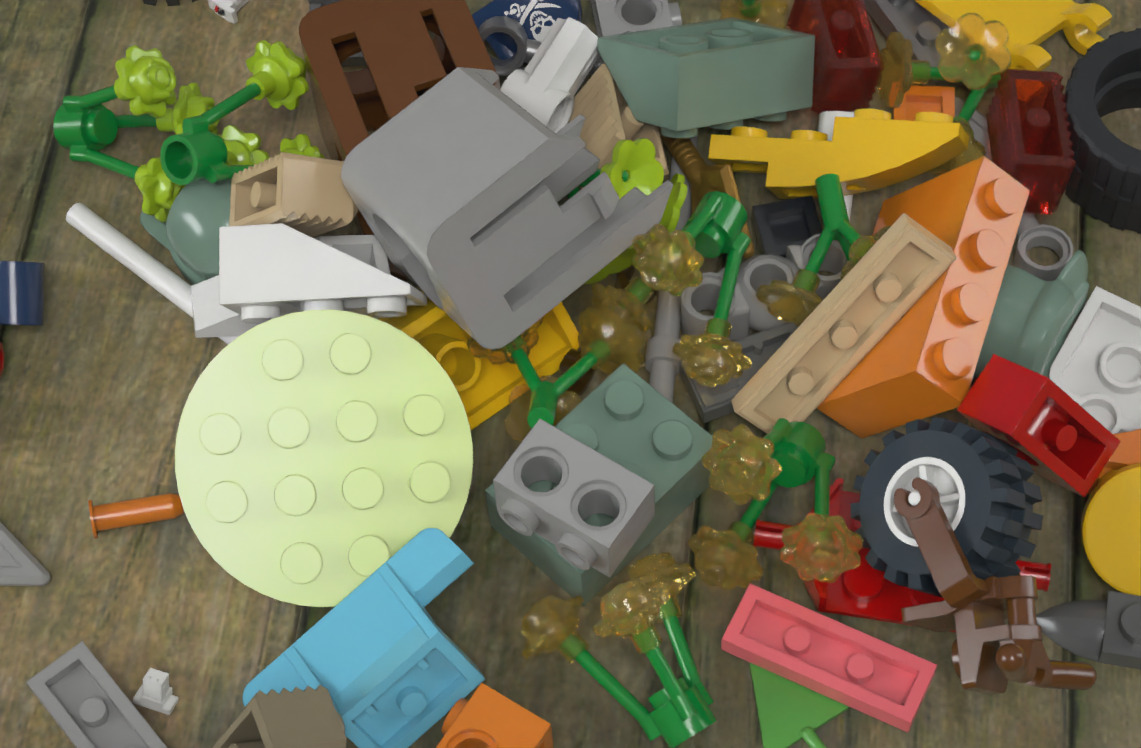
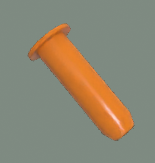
M173 493L95 506L92 500H88L94 538H98V531L175 519L184 513L180 496Z

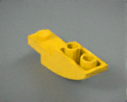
M856 109L854 110V117L835 116L832 141H827V134L812 130L791 131L790 139L767 137L768 132L766 130L744 126L731 128V135L711 134L708 159L715 165H731L733 172L767 174L765 187L779 199H794L810 195L813 196V199H817L815 180L822 175L837 174L840 178L843 196L877 190L909 180L944 164L968 149L969 136L960 123H953V116L944 113L919 112L916 113L915 121L893 120L891 119V113L883 110Z

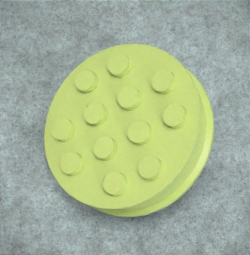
M332 309L307 310L273 318L253 327L223 348L202 372L188 396L181 414L175 445V474L181 503L191 528L212 558L234 578L263 595L287 603L313 607H335L420 531L427 528H437L450 538L467 502L473 469V443L467 414L456 387L438 361L421 344L386 322L367 315Z

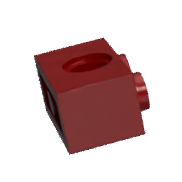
M993 354L957 409L958 412L982 432L1007 442L1018 450L1016 457L1028 461L1035 474L1082 497L1086 496L1121 442L1051 379Z

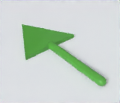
M749 662L763 748H790L802 739L810 748H827L815 731L847 711L849 706Z

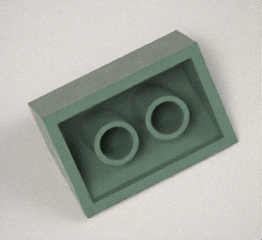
M731 17L598 37V51L635 119L661 127V135L666 137H695L698 135V128L705 126L714 129L730 130L733 127L743 126V119L749 118L760 121H782L787 119V111L812 107L815 35Z

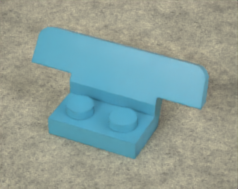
M427 528L420 531L252 679L243 692L244 706L250 702L259 690L267 695L271 689L280 693L283 688L291 692L295 687L303 691L307 686H310L315 690L320 684L328 689L334 707L343 719L345 736L358 748H408L445 716L459 699H464L485 680L477 665L436 625L424 608L474 563L441 530Z

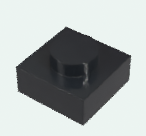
M812 195L752 206L751 220L761 254L773 253L786 258L787 246H802L807 239L816 234H821L823 231Z

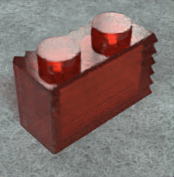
M795 0L786 26L790 27L793 31L815 35L813 105L811 110L820 114L825 111L853 112L856 109L869 108V102L873 100L872 94L876 92L875 87L879 85L878 79L882 78L881 72L885 70L864 1Z
M1006 69L1000 73L1001 79L997 81L998 88L994 89L995 96L992 97L989 113L986 114L992 162L1030 190L1023 213L1052 215L1058 209L1076 163L1072 159L1074 152L1071 150L1073 142L1069 140L1071 132L1068 131L1070 123L1066 121L1069 114L1065 112L1067 104L1064 103L1066 95L1062 93L1064 86L1061 84L1063 77L1057 72Z

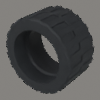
M1136 28L1129 32L1120 31L1109 35V38L1102 42H1096L1087 49L1085 56L1079 58L1075 63L1070 79L1067 81L1054 133L1052 159L1055 160V174L1058 181L1065 187L1066 194L1074 203L1079 204L1086 214L1096 220L1100 219L1110 224V227L1122 231L1124 229L1137 231L1138 234H1141V150L1118 139L1100 119L1115 111L1141 108V28Z

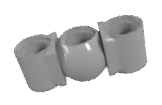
M821 234L810 237L802 246H787L786 258L769 253L754 255L742 262L720 346L749 336V328L761 332L792 320H797L801 313L806 319L851 270L839 241H832L819 271H829L836 275L823 276L817 274L807 296L802 299L795 295V290ZM722 268L718 273L706 272L697 274L690 278L683 286L681 294L682 337L690 347L697 351L705 352L715 348L709 344L714 315L707 316L698 312L716 309L725 268ZM762 290H770L778 294L772 296H765L757 292Z

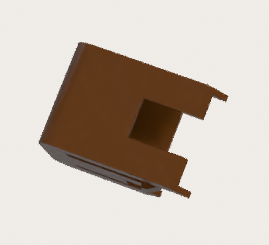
M341 0L308 12L302 18L299 25V36L319 127L331 160L345 161L346 156L358 144L369 137L368 131L373 130L375 132L457 67L493 70L497 74L465 0ZM428 30L435 33V37L433 40L431 39ZM362 52L368 68L344 72L341 63L348 57ZM498 79L493 85L500 90V81ZM358 209L353 219L359 235H374ZM387 256L390 274L407 282L406 276Z

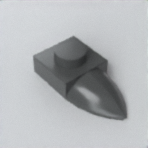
M1108 591L1105 600L1084 599L1066 602L1050 607L1036 615L1037 625L1041 626L1042 633L1067 651L1095 662L1141 670V596Z

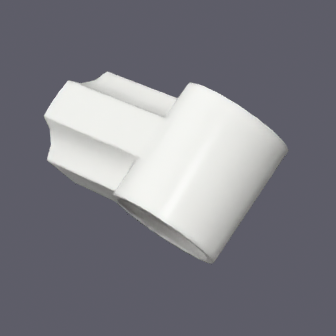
M570 17L568 19L557 18L525 70H514L504 81L500 90L550 130L557 133L568 124L574 108V95L600 56L598 36L590 31L586 25Z

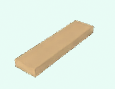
M903 213L731 400L734 412L767 434L771 432L779 418L787 419L789 422H804L957 259L953 249Z

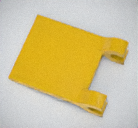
M914 0L997 62L1009 86L1014 92L1024 98H1028L1042 88L1044 80L1036 74L1048 67L1052 60L1050 54L1038 46L1040 43L1063 29L1070 45L1077 52L1085 55L1087 49L1096 42L1104 41V38L1096 33L1110 24L1113 17L1105 7L1099 4H1080L1073 0Z

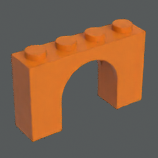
M982 156L883 201L869 243L871 247L905 213L949 245L957 259L817 407L818 410L862 439L960 406L970 389L1030 190L988 158Z

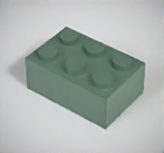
M624 363L554 426L655 485V516L610 578L593 567H590L589 570H582L573 566L558 553L553 543L536 533L526 536L512 529L502 520L499 511H497L494 483L485 490L490 526L583 607L718 478L719 441ZM541 480L531 484L528 489L534 492H548L554 489L557 484ZM598 513L587 517L584 522L592 526L601 527L612 523L615 519L610 515Z

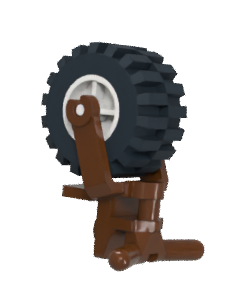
M932 417L931 424L917 419L906 423V435L892 430L884 436L882 440L886 448L882 452L871 449L864 460L870 468L865 477L856 476L853 489L861 491L860 501L850 503L851 518L861 521V527L853 532L857 545L870 549L865 559L873 569L885 572L884 578L897 585L945 599L940 602L902 608V623L935 632L956 630L957 639L952 645V661L954 669L961 679L962 687L965 690L987 695L1001 694L1006 691L1008 680L1038 688L1090 689L1097 679L1096 671L1090 664L1048 659L1042 642L1041 626L1037 625L1035 601L1038 600L1036 577L1021 576V570L1015 563L1020 555L1031 558L1036 547L1035 544L1028 542L1031 529L1041 531L1043 515L1033 512V504L1043 500L1040 486L1027 482L1034 474L1028 461L1016 457L1018 450L1007 442L947 418ZM1008 618V624H1005L1004 620Z

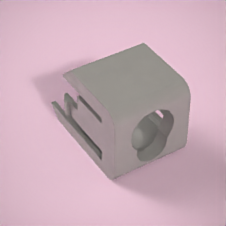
M457 67L358 144L346 156L342 165L341 178L344 187L391 262L483 348L497 349L516 339L660 223L673 183L667 180L648 196L637 187H634L619 199L608 175L603 172L559 207L557 202L594 174L600 161L598 157L585 148L584 140L579 137L585 117L579 114L561 130L554 133L493 85L499 79L493 70Z

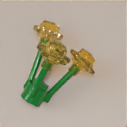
M711 191L703 196L682 230H675L669 234V231L663 225L655 224L648 234L636 235L632 240V245L637 253L633 255L631 263L640 271L641 279L634 278L625 289L615 288L610 285L604 287L599 283L593 285L591 288L593 292L591 302L595 308L591 316L593 317L595 327L605 336L609 337L613 343H622L631 338L647 342L651 337L650 328L653 325L646 315L644 305L654 294L652 289L668 291L676 297L681 296L687 287H696L702 283L703 275L699 268L704 263L703 257L716 258L721 253H727L728 257L714 317L707 320L703 334L683 335L680 342L673 345L672 352L682 360V366L687 377L696 379L702 386L713 387L719 384L724 386L731 378H740L743 370H748L751 367L752 361L742 353L741 344L729 339L732 326L728 322L742 256L751 243L750 237L741 231L748 219L744 206L727 193Z
M779 418L771 432L763 438L754 435L748 426L744 424L736 425L731 432L724 428L714 432L711 449L702 456L701 461L704 467L710 470L708 480L710 487L727 493L737 505L746 504L751 497L753 500L740 521L732 522L727 530L717 531L708 526H702L697 534L690 536L688 545L695 554L694 567L700 572L701 579L709 586H720L724 590H732L738 585L746 589L750 583L752 584L753 580H759L763 576L764 571L757 561V549L749 544L754 537L752 528L779 485L787 488L797 487L806 484L813 476H815L814 513L806 515L804 520L798 525L783 530L782 541L785 546L781 548L780 559L795 567L801 580L817 579L827 583L835 582L842 572L856 569L860 566V555L857 552L863 546V538L861 535L848 529L843 517L839 515L829 516L830 473L836 460L833 455L825 453V440L815 427L805 422H789L787 419Z
M669 552L651 554L637 560L635 565H630L627 569L630 581L615 586L612 591L606 593L601 598L600 612L603 619L592 628L595 635H601L602 638L611 634L621 638L630 637L638 654H646L664 686L663 689L647 698L654 708L652 712L644 707L587 651L590 644L576 632L579 625L578 610L584 602L580 595L566 601L554 595L546 596L524 615L520 629L528 640L521 655L527 660L532 656L542 653L549 654L558 651L570 664L577 661L639 722L650 742L662 735L669 748H674L717 721L709 708V705L714 701L700 679L678 620L683 613L677 596L682 592L684 585L689 583L696 575L690 564L677 563ZM655 621L658 624L665 625L683 677L678 680L659 647L663 640L654 626Z

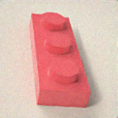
M751 583L721 641V650L907 733L911 729L937 669V664Z

